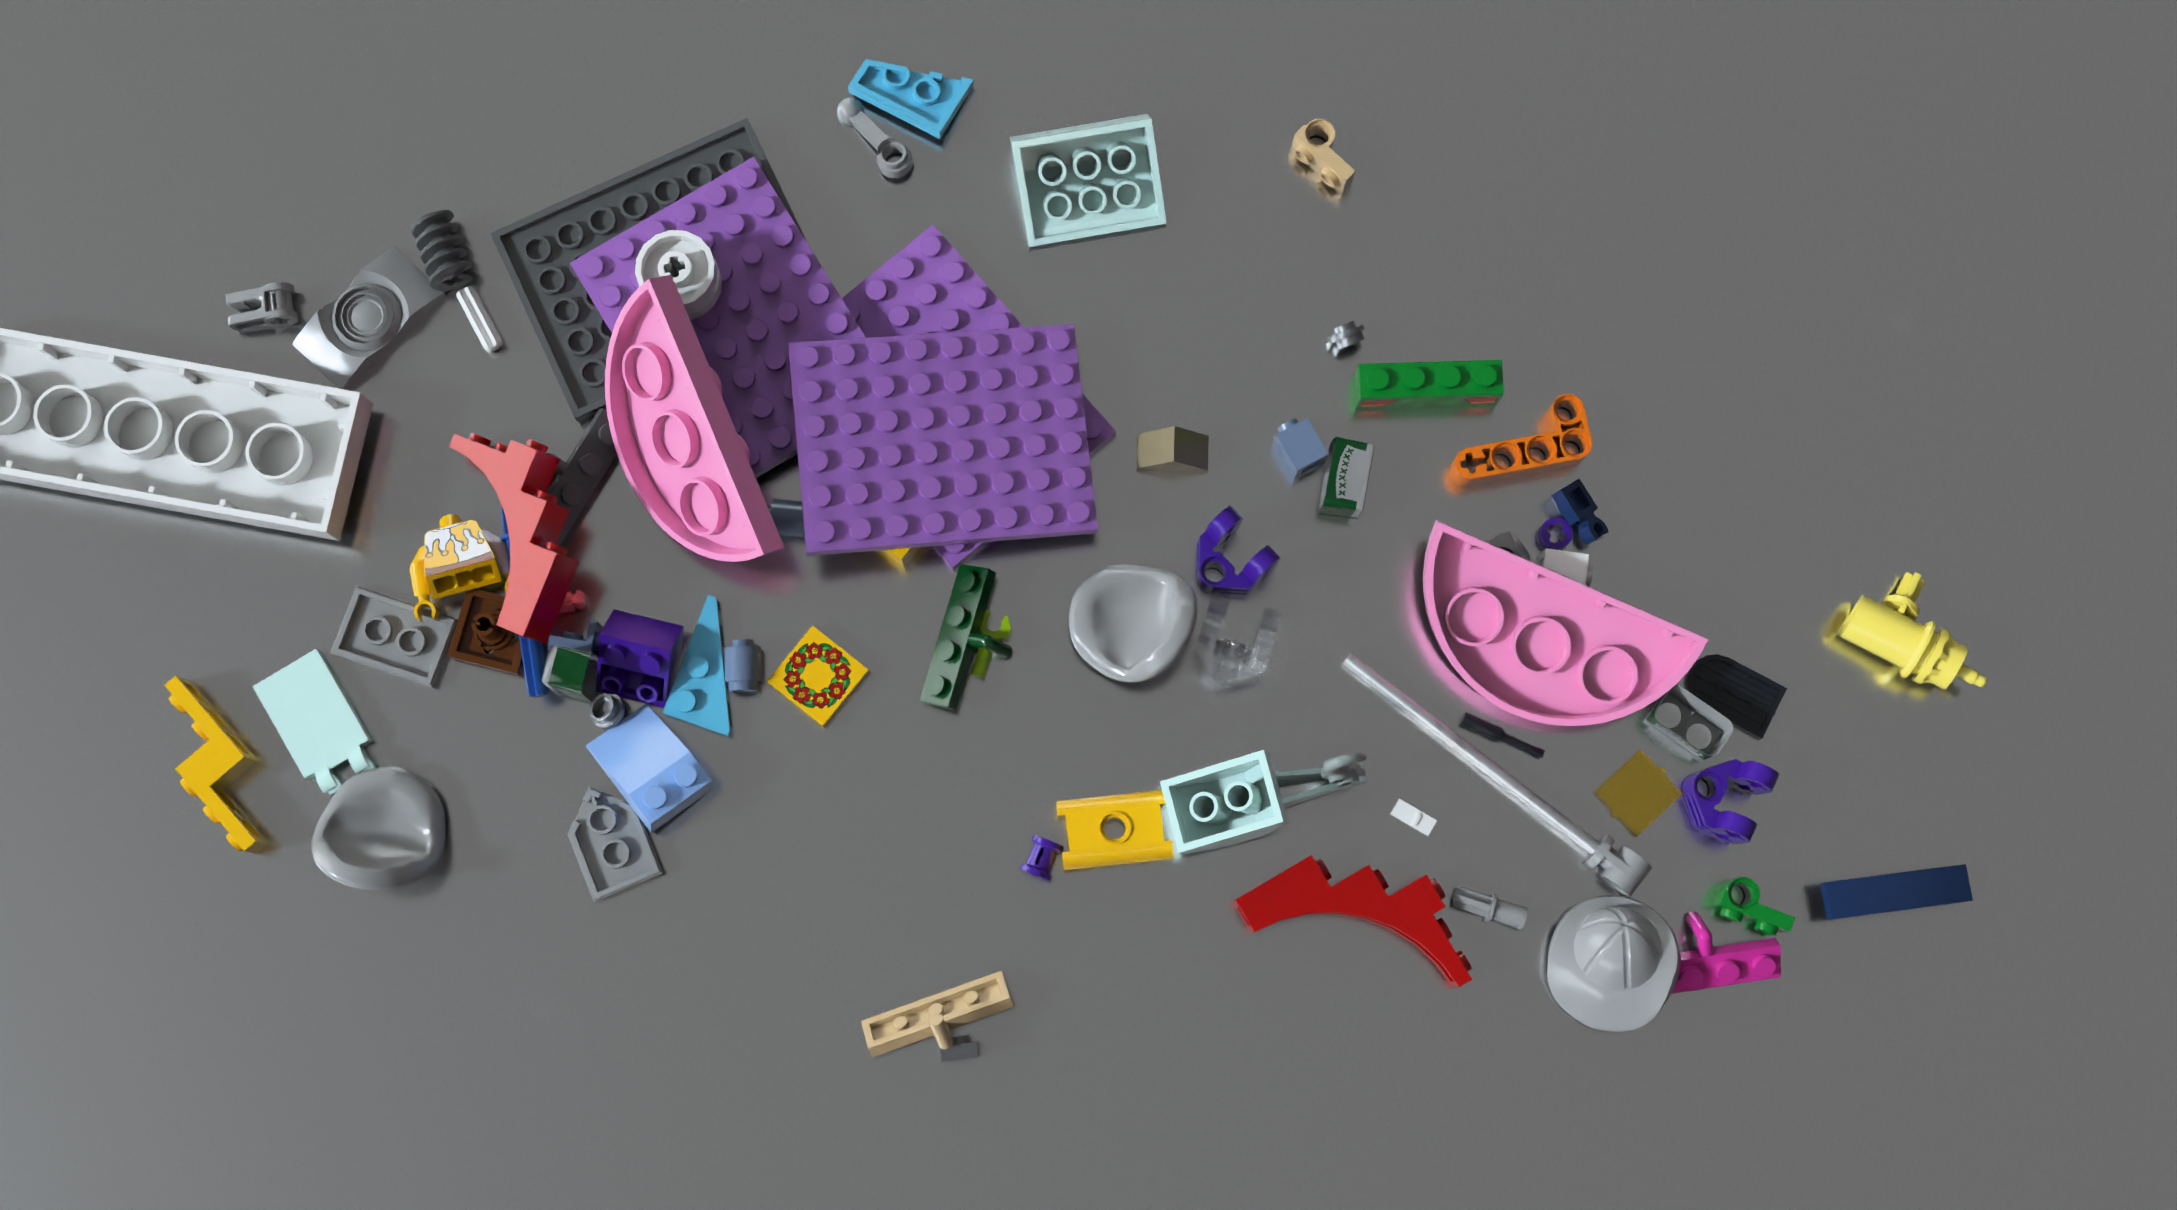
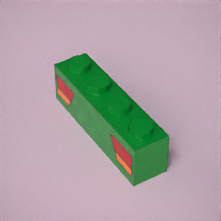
M1502 360L1358 364L1354 373L1355 409L1494 406L1498 404L1504 395Z

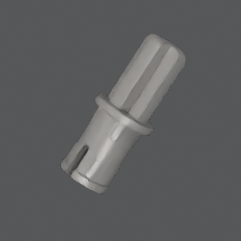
M1458 887L1453 897V906L1455 908L1482 916L1486 922L1494 920L1516 927L1519 930H1522L1526 922L1528 907H1522L1498 899L1495 893L1489 896L1465 887Z

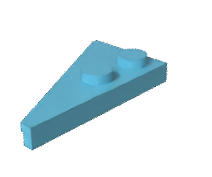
M708 595L664 707L663 714L730 738L732 728L729 721V699L725 682V659L721 642L720 611L718 610L717 598Z

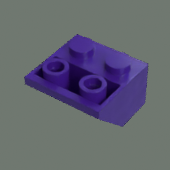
M613 609L599 633L596 691L616 694L623 698L665 707L681 658L684 626Z

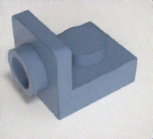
M590 620L586 641L583 640V635L573 632H562L561 637L550 635L547 650L549 651L550 645L593 652L598 657L599 633L603 626L598 621Z

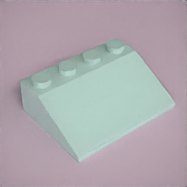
M1148 114L1010 137L1029 247L1167 224L1152 118Z

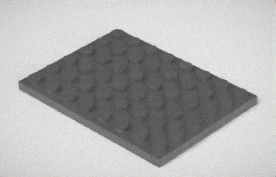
M748 118L490 233L577 422L596 414L599 408L606 409L605 369L612 333L570 265V262L752 157L756 159L803 235Z

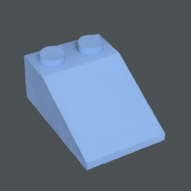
M647 704L641 706L621 720L615 727L608 729L586 745V748L651 833L711 791L712 780L691 752Z

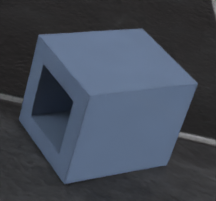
M1295 418L1278 428L1279 433L1276 434L1274 444L1294 479L1326 462L1329 454L1308 418L1300 422Z

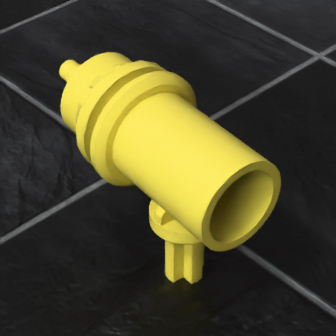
M1906 572L1895 595L1886 596L1882 604L1862 595L1850 612L1840 632L1839 637L1900 667L1899 671L1902 678L1905 679L1912 673V681L1918 684L1932 683L1945 690L1955 677L1978 687H1984L1987 682L1985 676L1963 664L1968 647L1956 642L1950 631L1941 627L1936 632L1937 623L1934 621L1927 622L1924 625L1915 621L1920 612L1915 603L1926 582L1920 579L1922 575L1915 572L1912 575Z

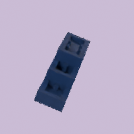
M1966 864L1820 883L1827 920L1973 901Z

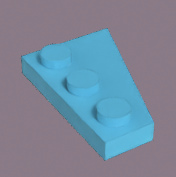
M865 59L848 85L849 93L940 139L973 88L974 79L961 77V80L943 77V73L930 71L929 74L909 71L906 66Z

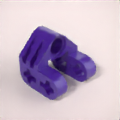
M1231 505L1221 511L1199 537L1196 553V581L1199 588L1208 594L1246 596L1276 568L1281 558L1269 545H1266L1250 559L1242 572L1238 575L1235 574V567L1220 552H1215L1236 533L1243 520ZM1211 567L1217 568L1221 571L1223 579L1218 582L1210 581L1205 576L1204 571Z
M1737 759L1690 774L1683 781L1682 791L1694 826L1731 844L1750 842L1757 827L1756 822L1732 811L1720 812L1714 809V807L1720 804L1728 784L1744 792L1760 795L1773 791L1780 774L1764 764L1755 761L1741 762ZM1701 778L1706 780L1710 787L1707 797H1704L1698 791L1697 785Z

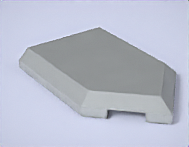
M588 786L583 797V803L567 835L593 902H598L662 875L663 871L645 825L629 803Z

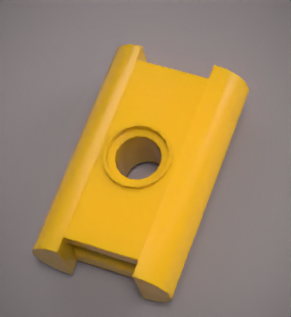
M1162 790L1056 801L1057 819H1065L1069 849V852H1062L1063 870L1172 859L1173 842L1172 840L1164 841L1161 808H1165L1166 803ZM1112 820L1120 822L1125 829L1124 835L1118 839L1108 837L1104 831L1105 824Z

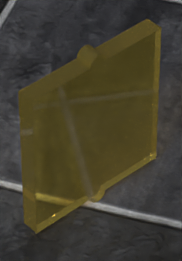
M1641 749L1594 791L1612 811L1611 816L1618 818L1635 837L1683 794L1665 775V769L1658 768Z

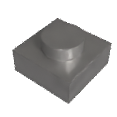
M969 1035L952 1037L953 1044L949 1049L940 1048L941 1062L980 1057L979 1043L970 1042Z

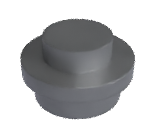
M1354 321L1334 328L1336 335L1330 337L1331 342H1335L1339 350L1364 340L1362 330L1365 329L1363 325L1356 327Z
M600 694L592 701L589 713L595 725L602 729H611L623 718L625 703L616 694Z

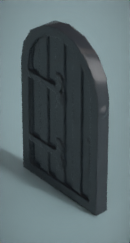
M1719 654L1706 655L1697 660L1688 671L1685 680L1687 691L1728 718L1735 727L1758 739L1763 738L1787 690L1786 687L1736 662L1734 659Z

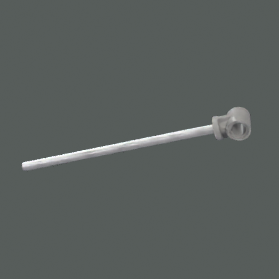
M1351 653L1343 663L1344 666L1588 851L1590 855L1585 864L1592 869L1598 864L1603 867L1604 870L1600 877L1607 884L1626 897L1630 898L1652 869V866L1645 859L1625 846L1616 851L1612 848L1615 840L1608 834L1598 842Z

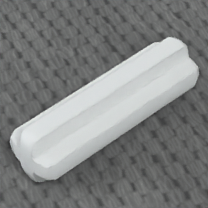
M472 286L459 290L457 298L483 348L488 353L501 348L503 341L477 291Z

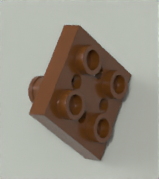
M471 589L466 592L448 651V657L521 675L523 660L519 635L517 634L516 639L511 641L514 638V633L496 625L501 612L499 610L502 609L505 596L479 589ZM485 650H487V651L494 650V651H493L491 654H487Z

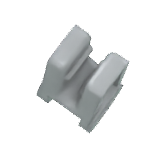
M276 282L258 288L226 294L227 305L235 310L248 308L252 310L254 307H260L257 310L244 313L239 311L238 314L230 315L228 317V326L236 331H245L272 326H289L297 323L298 314L293 311L292 296L295 295L294 285Z

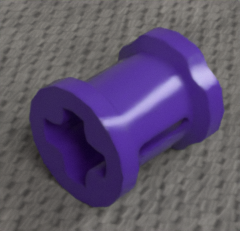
M1034 835L1032 838L1034 842L1027 863L1022 864L1020 870L1038 878L1051 881L1052 875L1050 871L1057 854L1062 853L1064 847Z

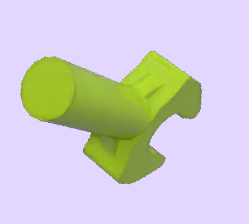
M986 610L979 633L990 635L1000 641H1008L1011 634L1008 616H1004L999 630L991 631L987 628L991 612ZM982 648L978 649L970 673L972 676L984 679L992 656L990 651Z

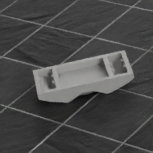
M395 246L362 268L350 286L337 299L317 310L301 330L293 345L332 384L339 389L348 390L446 295L442 291L433 289L429 284V278Z

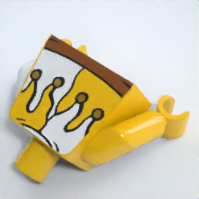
M456 514L443 516L439 521L440 528L430 530L424 535V546L418 549L410 565L414 596H418L419 602L414 607L415 617L423 623L422 610L426 607H431L433 620H438L440 612L438 607L430 602V594H432L433 599L446 597L501 582V575H504L507 580L505 582L506 594L509 565L506 545L504 541H501L500 537L489 530H481L474 520L461 522V518Z

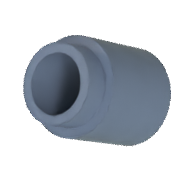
M773 499L771 506H767L779 535L805 537L802 501Z
M753 639L732 640V646L724 647L725 682L729 683V691H758V682L762 681L761 647L754 646Z

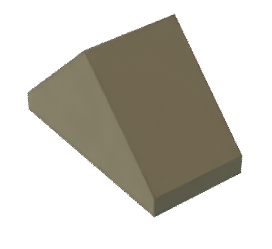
M1176 426L1140 433L1137 435V470L1208 472L1209 436Z

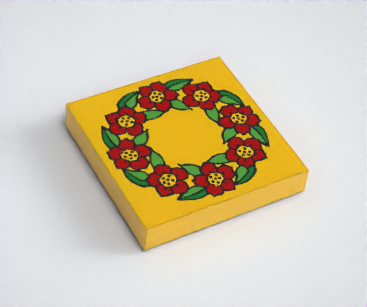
M812 625L767 682L822 727H825L870 671Z

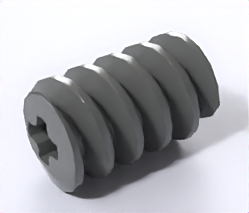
M440 210L426 214L417 220L411 229L412 235L416 238V247L421 251L420 258L425 264L424 270L430 276L429 284L438 291L455 290L465 286L474 279L472 275L464 274L471 269L472 265L469 261H460L467 256V251L464 248H457L462 244L463 240L460 236L453 235L459 228L456 223H448L454 218V214L450 210Z

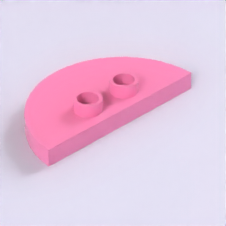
M672 275L648 279L632 294L619 314L610 338L605 369V398L610 432L619 461L632 489L647 512L664 531L684 547L699 555L719 561L739 562L785 548L751 468L749 448L745 440L736 432L722 398L720 378L709 367Z
M1436 520L1427 544L1423 569L1424 599L1432 631L1443 653L1465 682L1485 699L1513 715L1530 721L1559 726H1586L1625 717L1648 706L1673 688L1690 670L1709 640L1700 634Z

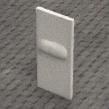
M1400 798L1390 813L1427 836L1430 835L1437 822L1434 818Z

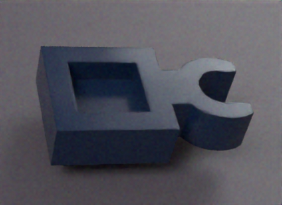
M1580 478L1551 495L1558 511L1564 516L1569 526L1576 523L1579 536L1586 545L1608 533L1605 523L1595 516L1594 511L1598 507Z

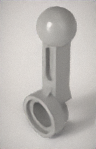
M846 98L839 103L837 107L839 120L845 125L853 126L878 151L877 163L881 173L889 178H899L906 175L913 166V158L909 148L904 144L894 142L892 137L886 135L865 115L864 107L859 100ZM892 153L903 154L901 159L896 162L885 161Z

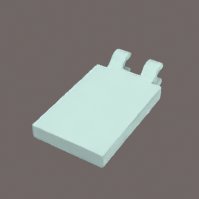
M314 649L252 686L303 777L310 780L316 776L317 783L324 794L328 792L332 796L342 785L333 768L346 760H349L356 774L375 768V765L364 749L365 746L373 741L319 649Z

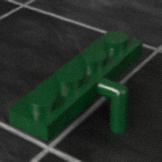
M960 564L919 700L920 702L931 706L956 710L975 647L986 649L1003 659L1011 656L1012 647L990 635L979 633L996 576V572L991 569Z

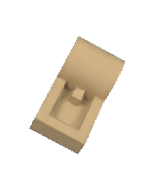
M1314 119L1307 125H1303L1295 133L1292 143L1294 154L1304 164L1308 165L1310 163L1317 169L1320 178L1325 184L1331 188L1336 187L1343 192L1352 183L1356 171L1332 150L1335 139L1333 125L1325 119ZM1318 135L1323 137L1326 143L1316 145L1309 138Z

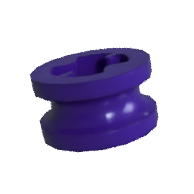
M1559 517L1550 518L1539 528L1537 534L1538 542L1544 549L1562 550L1572 540L1573 531L1565 519ZM1549 527L1550 530L1554 527L1560 528L1559 535L1564 538L1563 542L1560 539L1555 543L1549 540L1551 534L1546 531Z

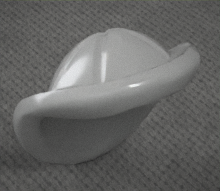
M1128 564L1105 567L1086 579L1072 598L1069 612V629L1072 642L1079 655L1104 676L1121 682L1146 681L1165 671L1178 658L1187 645L1197 619L1196 594L1184 578L1163 569Z
M379 767L360 772L350 777L340 786L321 815L311 841L314 861L319 869L328 877L349 887L381 891L409 886L429 874L440 859L445 844L444 809L433 788L423 779L405 769Z
M1605 895L1593 897L1582 901L1569 910L1559 921L1553 933L1548 952L1547 978L1549 988L1557 1003L1569 1015L1585 1026L1610 1032L1635 1030L1652 1021L1672 994L1681 965L1680 949L1671 926L1649 905L1625 896Z

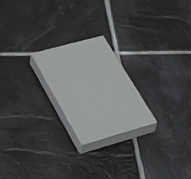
M356 586L330 653L435 689L448 655L458 619L440 613L438 620L435 621L432 617V610L424 608L421 613L422 623L414 615V604Z

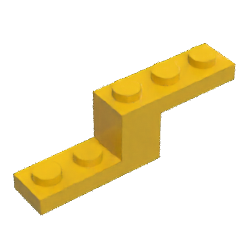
M175 675L164 685L172 694L169 697V701L182 714L187 712L195 721L191 725L192 728L202 739L207 741L175 768L183 778L180 780V784L191 796H198L206 805L202 808L203 812L212 822L217 825L221 823L229 832L226 835V839L236 850L257 854L268 845L267 841L223 790L257 760L189 680Z

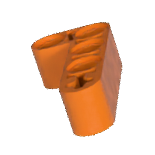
M1573 394L1558 396L1545 415L1548 433L1462 449L1450 466L1452 480L1460 486H1474L1578 465L1590 453L1592 448V438L1582 400ZM1557 408H1567L1572 414V420L1562 419L1557 413ZM1565 441H1573L1578 444L1580 454L1568 452L1565 447ZM1537 447L1543 450L1546 460H1535L1530 454V448ZM1495 455H1506L1511 461V467L1504 468L1499 466L1495 460ZM1464 461H1467L1468 466H1476L1472 473L1469 472L1468 468L1461 467Z

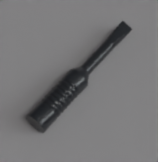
M1465 712L1461 720V726L1495 741L1504 740L1541 758L1544 755L1545 750L1506 734L1503 728L1468 712Z

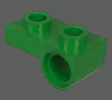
M1747 877L1728 879L1721 883L1717 892L1714 893L1710 905L1721 910L1719 914L1721 917L1741 923L1743 918L1756 923L1755 930L1771 936H1776L1777 932H1790L1795 920L1793 916L1759 904V887L1752 879ZM1735 885L1741 886L1745 892V900L1741 905L1737 904L1731 895L1732 888Z

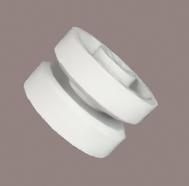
M668 230L656 234L643 245L636 258L635 275L639 287L648 279L672 275L690 320L707 313L714 307L721 294L722 276L710 248L700 237L688 231Z

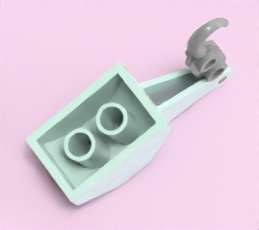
M1261 750L1160 781L1178 853L1189 854L1227 847L1264 836L1289 823L1285 807L1334 791L1367 783L1368 780L1363 764L1356 763L1365 761L1366 755L1363 753H1350L1336 756L1324 761L1323 768L1274 771L1270 752ZM1329 780L1330 783L1282 798L1279 786Z

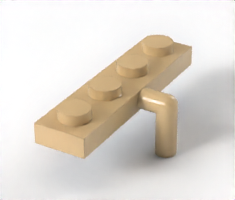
M999 971L862 1020L861 1023L872 1058L931 1036H935L941 1049H949L953 1044L950 1033L951 1029L1012 1008L1013 1003L1003 973Z

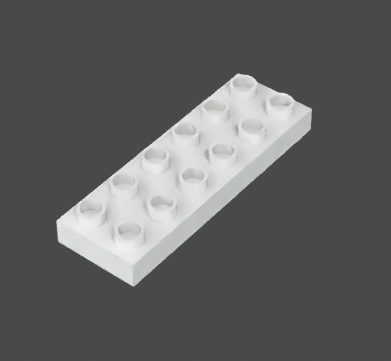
M0 328V480L340 541L373 403L361 392Z

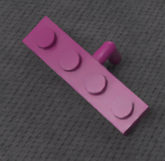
M1697 912L1687 914L1686 922L1697 938V950L1680 952L1681 965L1672 994L1781 977V945L1776 938L1713 947L1712 933Z

